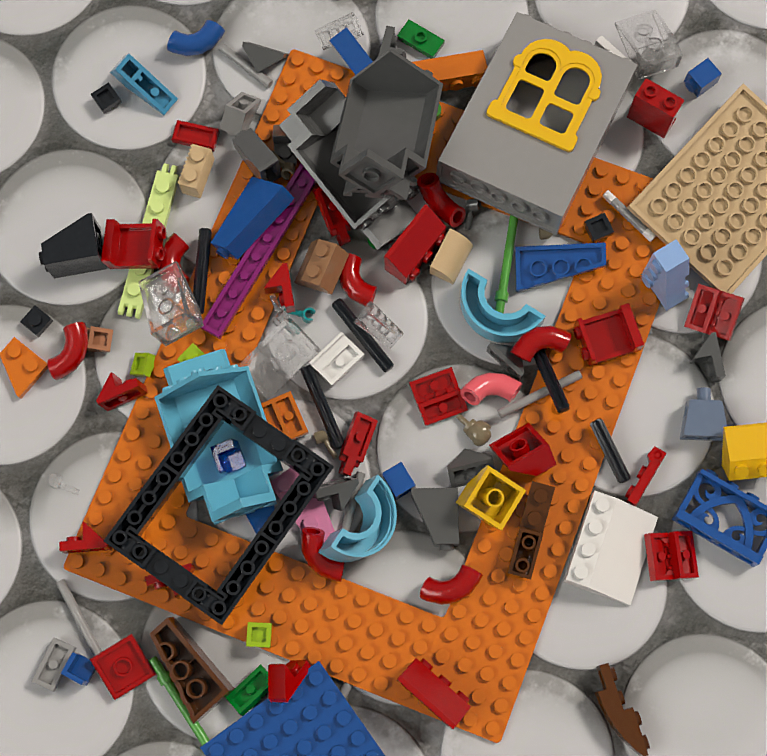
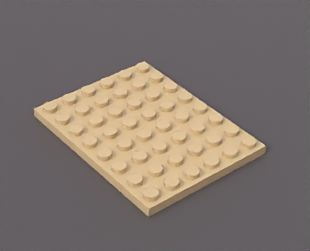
M744 83L627 207L635 217L666 245L677 239L689 257V267L712 288L730 294L735 291L767 255V105Z

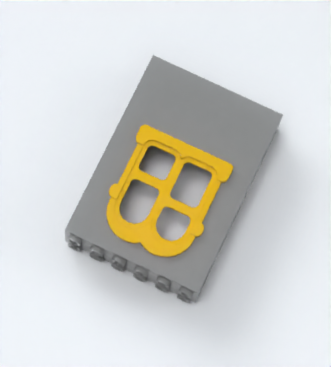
M517 12L438 160L436 175H438L440 183L557 235L630 87L638 64L628 58L615 55L608 49L599 48L587 40L576 38L569 32L560 31L548 23H542L527 14ZM546 54L554 59L556 70L549 81L526 72L525 68L533 56ZM574 68L586 72L590 80L581 102L577 105L554 94L564 73ZM519 81H525L544 91L531 118H525L506 108ZM552 104L573 114V118L565 133L556 132L540 124V119L548 105Z

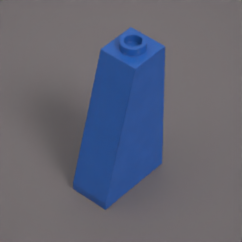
M251 177L211 241V244L217 248L216 253L226 259L232 257L238 260L290 205L294 197L283 185Z

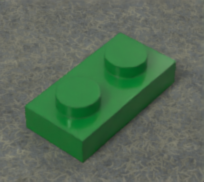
M260 664L225 697L242 717L268 693V671Z

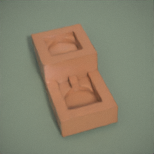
M93 326L87 328L89 343L87 351L110 352L113 330Z

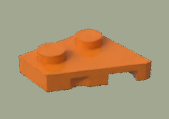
M15 337L0 352V357L14 391L22 399L48 369V365Z
M291 391L261 403L267 422L292 440L309 434Z

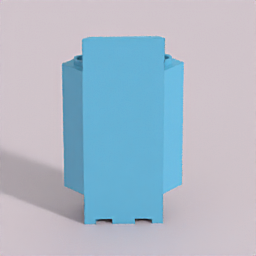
M220 349L163 369L168 386L163 388L162 393L154 398L171 448L217 385L252 408L259 417L267 421L249 367H239L238 364L230 365L225 349ZM224 422L182 479V484L188 502L205 499L211 520L214 525H217L230 518H238L255 512L259 508L276 505L277 502L269 477L283 471L280 460Z

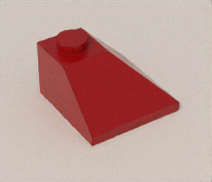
M529 422L489 444L492 451L510 471L538 476L557 465L549 444Z

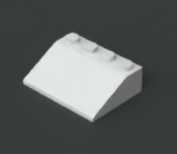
M594 491L590 496L563 582L630 606L647 554L644 534L654 532L658 517L618 498Z

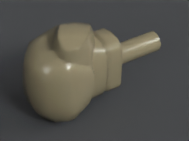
M460 413L456 416L465 425L463 431L473 441L474 445L483 446L491 438V426L487 422L482 420L476 421L475 419L469 422Z

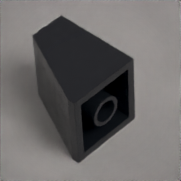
M92 213L84 215L41 243L42 251L39 252L40 263L45 266L46 272H49L53 278L107 269L106 265L101 262L103 250L101 227Z

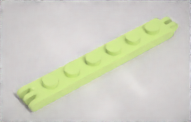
M166 163L163 164L161 171L157 170L142 223H152V219H158L166 228L178 185L177 181H179V175L176 174L177 166L172 165L170 173H168L169 164ZM155 268L129 269L118 308V315H123L127 307V317H132L134 309H136L135 318H141Z

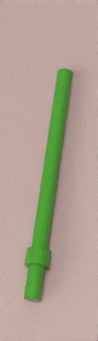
M512 215L509 218L499 288L495 293L494 299L496 301L495 311L503 314L505 303L508 302L509 297L507 289L518 225V218Z
M154 656L149 660V663L158 676L156 679L161 686L166 688L203 746L210 739L199 722L192 723L190 714L180 698L177 687L171 680L169 671H166L158 657Z

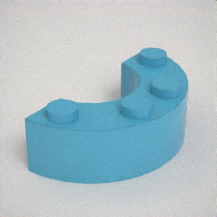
M468 268L462 282L460 304L465 320L476 333L494 342L512 343L517 342L526 332L536 327H541L546 316L527 304L521 310L514 313L503 314L495 311L488 305L485 298L488 280Z
M379 475L366 480L354 497L363 513V524L360 531L352 533L342 528L331 533L319 550L320 554L338 562H354L380 551L389 542L395 530L397 510L390 488Z

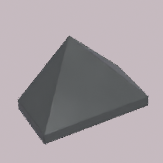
M243 42L242 44L257 73L288 58V53L251 42Z
M490 343L487 346L486 352L515 379L521 381L524 375L523 360L510 353L513 346Z
M464 449L447 466L451 488L467 484L487 465L495 469L493 457Z

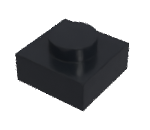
M109 82L91 93L93 100L103 114L122 103Z
M605 213L584 221L583 225L593 243L614 234V230Z
M36 305L20 321L22 325L38 338L53 322Z

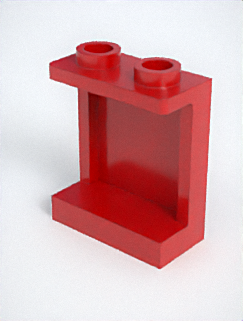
M645 79L634 96L627 118L665 138L676 120V114L684 103V99L653 81Z
M106 219L101 262L109 269L160 268L161 261L164 258L163 239L166 238L165 226L158 219H152V223L119 224L115 219Z
M629 303L620 305L617 310L585 320L579 318L574 324L575 327H573L576 340L580 339L582 348H580L584 361H588L589 366L641 351L644 346Z

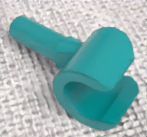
M306 308L304 311L295 310L296 312L288 313L302 317L305 323H311L313 319L307 318L305 313L315 314V310L313 308Z

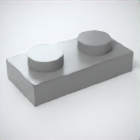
M54 637L32 682L55 692L63 676L60 673L72 652H75L76 647Z

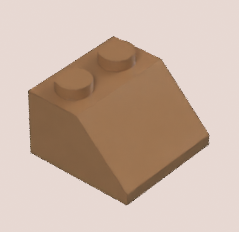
M321 239L311 242L294 283L332 295L349 253L338 244Z

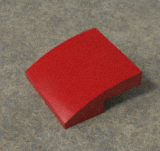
M698 284L684 327L709 335L716 332L718 338L730 341L745 298Z
M452 367L408 382L425 426L468 411L466 402L460 394L461 389L458 386Z
M693 531L644 534L650 581L699 577Z

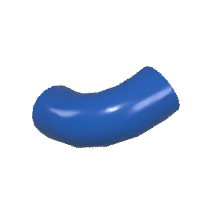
M207 20L203 27L194 34L174 31L168 40L167 50L183 56L201 55L212 49L219 42L225 30L218 23Z

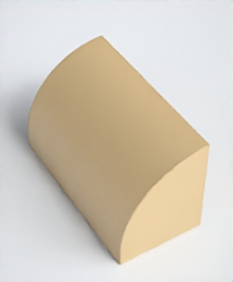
M449 229L430 265V274L454 284L473 248L472 243L462 234Z

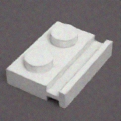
M341 332L309 362V365L333 387L365 357V354Z

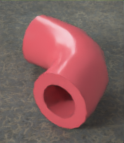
M486 373L475 376L460 390V394L471 405H478L485 397L490 395H497L512 402L523 383L505 374Z

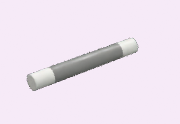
M609 190L603 194L602 197L649 242L656 237Z

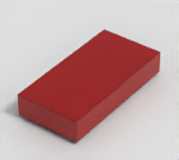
M177 120L171 140L172 143L186 146L195 144L209 148L214 152L220 131L216 128Z

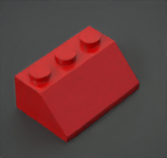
M425 204L384 256L385 270L405 285L409 280L414 281L420 273V266L423 262L427 264L434 254L432 251L436 246L440 247L446 237V226L428 205Z
M415 658L399 676L397 681L450 729H454L471 708L468 704L470 699L460 690L455 693L449 687L452 683L442 674L437 677L431 671L434 667L424 658L420 661Z

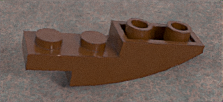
M532 481L508 569L509 574L531 579L555 490L554 486Z
M609 663L596 666L603 690L594 693L605 718L620 739L639 756H648L647 749H650V745L646 735H642L639 727L642 725L641 717L638 711H634L633 707L623 709L622 705L625 704V699L622 691H617L614 682L617 681V675L614 667H610Z

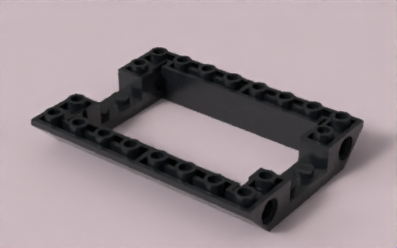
M217 385L106 536L104 542L156 577L216 622L223 625L334 466L296 439L292 440L259 417L252 408ZM226 422L293 469L299 476L216 591L141 536L222 424Z

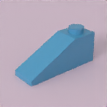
M129 53L123 56L110 71L127 89L163 115L178 100L174 94Z

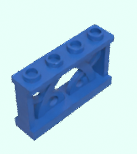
M701 469L696 474L671 520L693 531L695 534L752 567L759 565L767 549V529L756 531L753 530V526H759L763 523L758 522L756 517L759 514L767 517V505L760 502L758 496L739 490L737 484L728 480L726 482L721 480L716 472L710 469ZM704 483L714 488V493L712 494L705 490V497L709 500L706 502L699 495V487ZM721 491L728 496H721ZM694 496L700 506L689 514L685 510ZM725 504H735L741 515L743 526H732L722 533L718 530V515L712 508ZM705 511H708L712 516V524L704 522V518L709 517L708 514L704 513ZM733 531L744 532V535L738 534L740 536L739 540L732 538ZM753 536H764L756 552L751 550Z

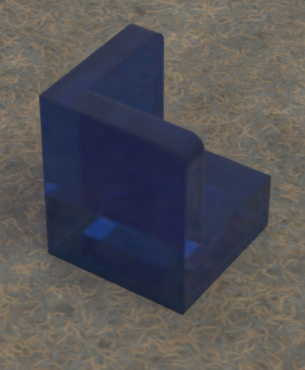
M229 439L210 447L220 474L226 475L246 467L238 440Z

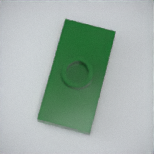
M409 19L397 35L398 40L430 59L435 58L445 44L444 39Z

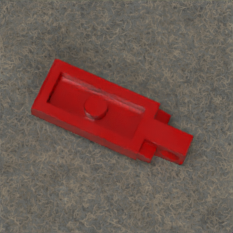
M321 187L314 189L313 192L328 232H330L332 237L336 236L339 246L351 242L347 232L351 230L350 224Z
M358 411L354 413L340 451L339 460L342 462L338 471L339 474L346 477L351 476L354 467L358 468L360 463H363L378 420Z
M654 446L648 453L647 459L649 464L647 467L643 465L637 475V478L640 480L637 485H631L625 495L628 498L627 503L636 507L665 458L666 452Z

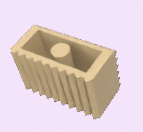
M192 144L190 145V152L187 153L188 157H186L185 165H183V172L180 173V180L177 182L183 194L201 198L215 158L211 149Z

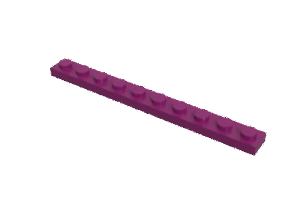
M300 163L286 186L294 200L247 249L200 325L202 330L218 339L222 338L317 183L302 163Z

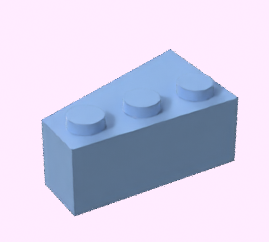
M677 239L654 252L642 272L643 283L647 288L652 289L666 311L689 298V293L685 291V288L689 286V281L685 280V276L689 275V257Z

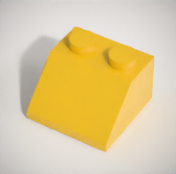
M767 422L723 427L721 466L729 481L767 477Z

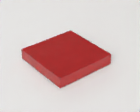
M132 633L90 658L114 700L156 675Z

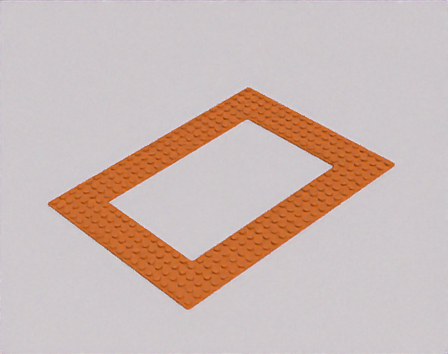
M295 49L291 50L255 133L271 151H274L273 125H280L291 115L287 109L320 79L334 82L346 97L350 79L355 74L351 69ZM439 102L441 105V117L435 122L426 169L415 175L417 180L425 173L436 174L438 160L465 110ZM297 158V166H295V171L297 170V168L299 167V165H300V163H301L298 158ZM594 158L557 233L583 244L593 243L583 224L584 221L602 213L606 214L614 230L612 236L596 242L606 243V267L575 275L555 324V327L571 333V340L562 353L549 348L545 351L558 380L577 370L581 372L583 378L562 388L569 403V410L559 413L550 395L524 407L516 429L529 422L549 444L557 465L538 476L510 471L504 463L502 464L499 473L525 489L526 492L502 531L491 527L481 520L465 565L480 572L483 576L470 595L456 603L449 604L444 617H439L343 578L341 582L327 579L318 575L308 564L275 551L223 625L216 622L182 596L179 599L175 598L174 592L170 587L154 590V587H148L145 576L151 574L113 547L107 551L69 553L64 563V569L243 642L247 640L248 622L272 623L271 648H258L288 660H307L311 666L320 661L329 676L440 720L397 681L399 676L415 658L419 661L424 658L434 667L431 671L437 677L442 674L452 683L449 687L455 693L460 690L470 699L468 704L471 708L456 727L492 742L499 743L502 740L605 456L590 423L599 418L603 419L612 437L643 351L642 348L641 351L589 366L588 361H584L582 358L580 339L576 340L574 336V324L579 318L585 320L617 310L620 305L629 303L645 346L660 304L652 289L647 288L643 283L642 272L652 254L666 246V244L657 236L649 242L602 196L609 190L628 207L653 178ZM244 160L240 164L213 225L211 241L251 177H255ZM289 171V180L281 177L273 183L283 185L286 188L293 174ZM318 183L315 184L221 339L202 330L200 325L244 254L238 260L232 257L226 259L217 254V248L211 244L204 313L201 315L193 314L191 311L194 269L157 352L153 371L150 377L145 379L144 385H146L148 394L137 398L83 520L103 539L106 538L171 449L154 398L162 393L163 388L168 386L163 369L180 363L177 359L192 343L204 354L225 349L230 365L238 364L239 367H249L279 297V293L265 294L264 287L283 263L288 264L290 272L318 206L313 192L314 189L320 187ZM441 183L442 188L448 194L464 200L475 199ZM481 201V206L510 216V214ZM539 369L529 394L546 386ZM181 481L141 537L179 565L193 564L195 568L193 574L217 591L251 542L187 517V511L191 502H188ZM532 481L554 486L555 490L532 577L527 579L509 574L508 569ZM82 524L77 533V536L81 537V540H83Z

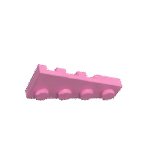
M291 468L270 481L272 489L280 501L299 476ZM312 498L296 520V524L300 530L305 527L323 530L325 532V543L329 535L335 531L324 501H317V498Z

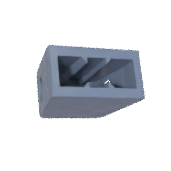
M697 388V399H690L686 403L680 440L723 441V427L727 426L724 406L720 400H711V388Z

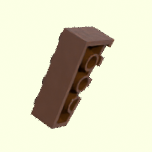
M167 617L150 633L162 661L167 666L171 680L175 683L180 693V698L190 714L193 724L204 718L235 689L175 617Z

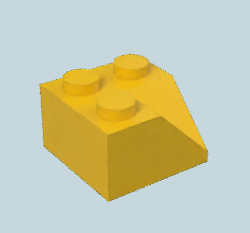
M487 465L467 483L456 504L491 527L502 531L526 490Z

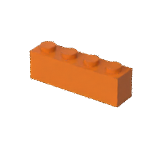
M483 50L412 62L422 70L432 72L433 77L443 83L442 91H457L465 87H477L488 67Z

